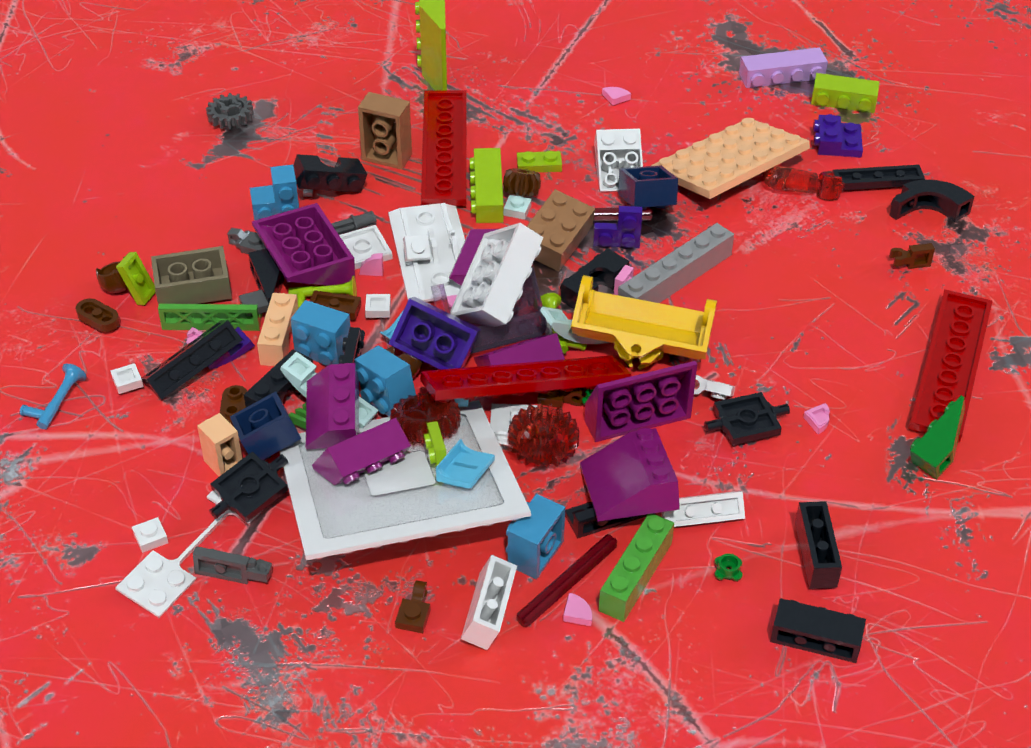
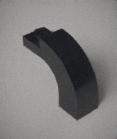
M916 180L904 184L901 194L893 198L890 216L897 220L912 211L930 209L940 212L953 222H956L970 214L975 196L952 183L939 180Z

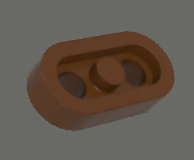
M84 299L76 305L78 319L99 331L111 332L120 324L118 312L96 299Z
M239 385L226 388L221 400L220 414L233 427L230 416L246 408L244 394L247 392V389Z

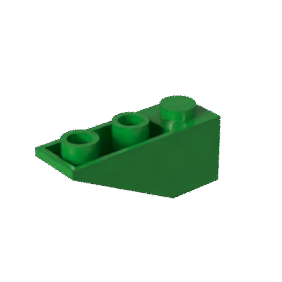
M962 395L955 402L951 401L939 420H933L928 426L926 434L922 438H917L910 447L911 462L936 480L954 461L965 412V399Z

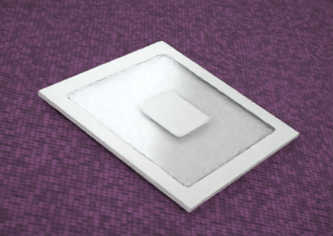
M480 401L468 402V407L451 409L445 406L400 416L397 418V421L411 445L404 452L405 457L393 464L390 461L382 463L383 467L372 474H368L365 471L359 474V479L348 485H345L344 481L333 485L313 469L312 464L327 448L306 450V432L299 433L301 439L296 441L293 446L280 450V455L283 454L288 460V464L283 466L306 561L323 559L327 556L342 553L349 554L367 548H379L383 545L398 542L404 543L423 537H435L438 534L453 531L460 532L479 526H490L494 523L509 520L516 521L531 516L529 506ZM385 417L371 420L363 429L359 428V434L392 419ZM438 422L446 454L462 439L464 445L474 451L495 455V460L472 488L457 487L436 480L435 464H430L428 450L425 449L423 434L428 433L427 423Z

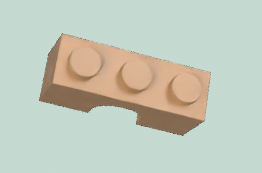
M272 293L257 342L260 365L275 366L289 353V332H292L291 317L298 310L297 294Z

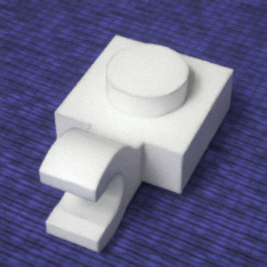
M696 375V380L699 381L700 386L698 389H694V394H700L706 390L712 392L711 397L726 400V396L734 395L735 386L707 380Z

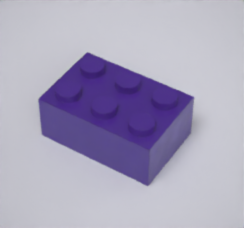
M412 297L409 298L388 344L440 370L464 368L482 329L419 298Z

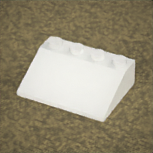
M522 223L485 233L449 314L473 324L492 327L506 325L513 316V308L516 301L520 299L523 293V284L532 272V263L541 251L540 245L544 237Z

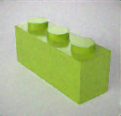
M816 73L811 105L875 113L880 81Z

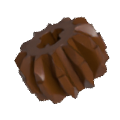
M508 169L503 180L504 191L516 196H536L541 186L540 174L528 169Z

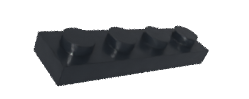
M919 164L832 170L831 176L837 191L903 187L908 182L925 180Z

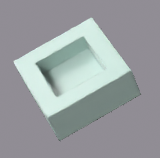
M509 195L504 206L503 216L525 220L531 208V199Z

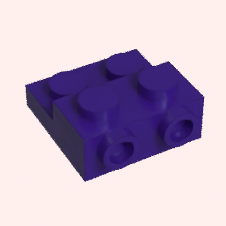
M832 114L819 115L818 120L814 119V146L818 148V155L862 158L861 124L841 123V116Z

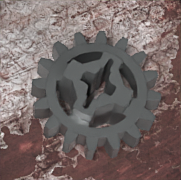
M229 93L227 97L220 95L219 99L213 98V102H208V107L206 108L208 122H212L214 127L220 125V129L227 127L231 130L232 126L240 128V124L247 125V120H252V115H254L252 101H247L246 96L240 98V94L235 96Z

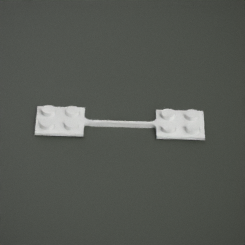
M213 490L207 495V499L215 504L222 501ZM228 509L215 519L177 559L168 560L152 550L115 587V590L160 618L196 581V577L183 570L180 564L228 515H234L241 520L243 519L236 512ZM258 513L255 517H253V518H252L250 521H248L247 523L250 525L251 522H252L260 513Z

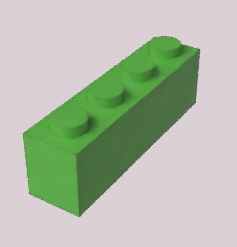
M655 514L647 515L600 590V612L625 622L672 544L674 522Z

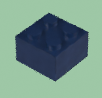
M662 165L619 168L618 195L631 206L642 207V210H646L647 207L665 209L669 205H677L678 178Z
M277 392L230 416L247 453L250 454L253 451L263 461L269 459L276 452L293 446L296 441L301 439Z

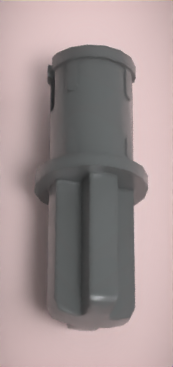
M370 211L357 216L350 215L348 219L331 224L340 235L376 225L377 221L374 212Z

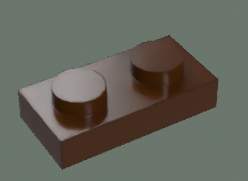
M314 290L310 302L348 313L350 320H355L361 306V297Z

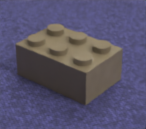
M223 246L151 256L158 306L159 304H199L232 299Z

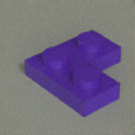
M619 206L618 224L594 223L593 246L640 248L642 207Z

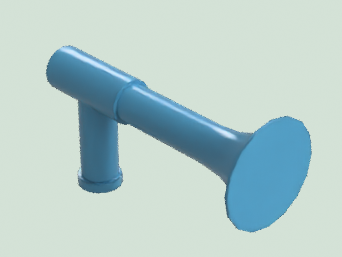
M63 364L64 380L45 410L23 404L20 408V415L38 418L39 420L36 425L41 429H47L72 385L77 381L86 380L87 376L81 368L73 364Z

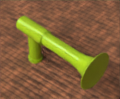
M352 276L349 282L340 285L289 288V294H297L298 308L305 301V297H312L314 290L357 296L355 276Z
M546 293L538 298L537 307L539 309L542 307L556 309L561 303V297L556 293ZM557 333L563 353L568 351V347L582 351L586 349L587 344L570 341Z

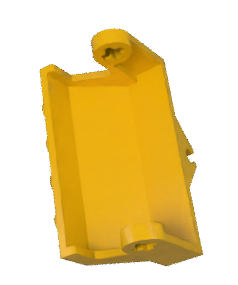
M583 275L571 323L572 334L614 343V349L629 368L633 367L632 360L634 358L640 359L639 370L662 359L664 353L699 360L706 359L717 300L707 299L705 310L702 312L592 290L593 277Z

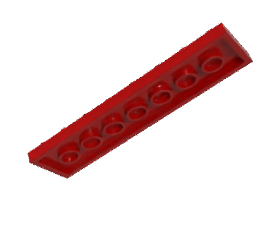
M466 90L424 91L421 205L445 203L453 206H467Z
M944 289L909 425L910 430L926 433L931 422L935 419L939 420L944 414L947 405L951 401L955 402L962 395L965 399V412L958 442L961 441L993 300Z
M611 355L421 371L420 381L435 401L450 402L452 399L459 398L474 400L481 396L498 398L504 394L522 396L526 392L549 393L550 390L559 389L562 391H573L574 388L582 387L594 389L599 384L631 377V373Z

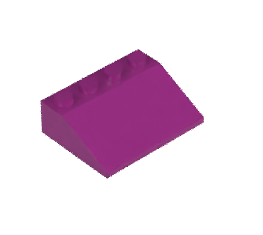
M318 203L252 221L253 228L287 282L329 286L349 282L352 276H355V260Z
M696 361L596 385L585 403L584 421L594 441L599 442L626 435L641 428H654L691 418L697 372Z
M641 428L638 431L629 432L580 462V468L597 521L680 509L678 479L656 428Z

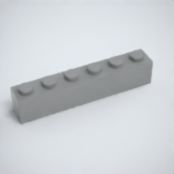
M718 223L714 224L618 287V295L655 303L662 302L731 256L734 233Z

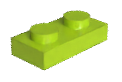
M518 152L517 167L518 169H528L538 173L562 172L561 152Z
M129 252L116 268L136 304L145 305L156 292L155 285L137 252Z
M435 421L427 423L428 433L423 434L425 449L428 450L429 462L437 467L447 454L438 422Z

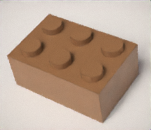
M368 92L358 106L362 160L402 170L412 155L410 101Z
M555 189L526 226L544 237L540 245L541 251L534 260L559 272L592 228L595 208Z

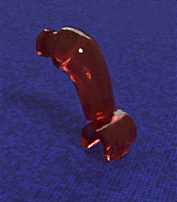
M776 165L761 173L765 184L775 191L816 193L819 199L836 201L844 190L845 183L842 182V177L833 176L832 171L821 172L818 178L817 173Z

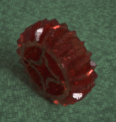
M429 392L426 394L418 393L414 396L408 395L407 399H400L399 403L394 404L390 415V420L397 419L412 445L417 443L425 445L423 434L428 433L427 423L438 422L443 441L444 438H452V434L458 432L461 422L460 408L454 399L450 402L435 401Z
M540 402L536 408L529 404L527 410L521 408L518 415H514L509 425L508 441L511 445L512 453H517L518 460L525 458L526 465L531 462L535 463L536 469L539 465H545L548 469L550 464L558 468L560 461L567 463L569 457L574 456L575 450L579 446L580 431L579 427H577L576 419H571L570 412L563 413L561 406L554 409L552 403L548 407H543ZM525 431L529 433V438L525 436ZM560 433L563 436L562 440L558 439V434Z

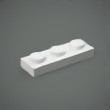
M743 491L679 498V510L662 512V518L674 522V527L745 519Z

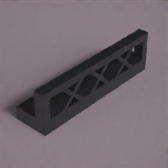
M220 320L141 378L142 382L145 385H149L159 400H162L240 343L242 339L229 320Z
M592 502L565 510V517L577 539L648 515L597 521Z

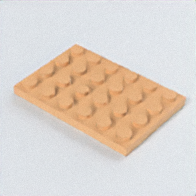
M744 118L741 122L728 126L719 133L711 134L708 138L695 142L686 149L678 150L675 154L662 158L651 166L662 165L678 178V185L711 199L810 149L809 140L801 138L799 135H793L785 132L783 129H777L753 118Z

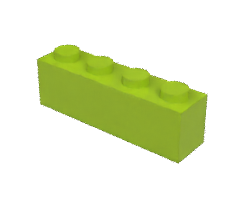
M474 148V157H470V185H475L471 186V199H475L471 200V214H476V223H503L500 148Z

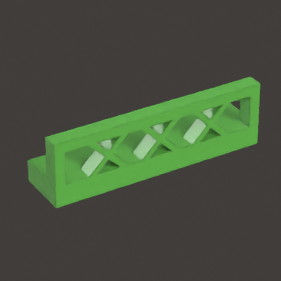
M159 304L158 306L162 330H190L192 327L198 330H208L220 320H229L234 329L239 327L242 331H260L262 313L259 314L258 305ZM245 313H252L253 316L246 317Z

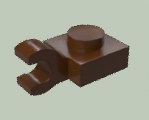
M932 243L909 245L908 251L901 248H892L889 257L895 258L893 265L897 267L905 264L908 269L931 267L935 248Z
M583 387L574 388L573 391H562L559 389L550 390L549 393H539L537 397L538 405L563 408L564 403H569L574 406H582V399L584 398L582 396Z
M416 580L411 600L402 599L395 620V627L397 629L424 633L431 611L430 603H424L428 593L425 590L427 582Z

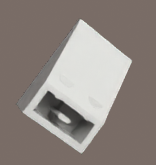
M640 129L596 130L594 147L600 193L618 192L619 168L643 167Z

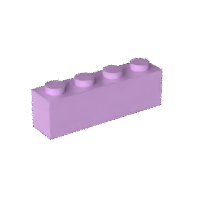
M820 47L742 56L740 59L739 75L746 88L815 80L816 73L826 74L828 61Z

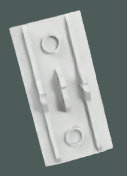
M445 203L398 208L388 212L407 299L416 297L425 302L444 300L445 296L458 295L461 285L449 278L465 241L456 206ZM428 235L431 258L429 260L406 261L403 244L404 236Z

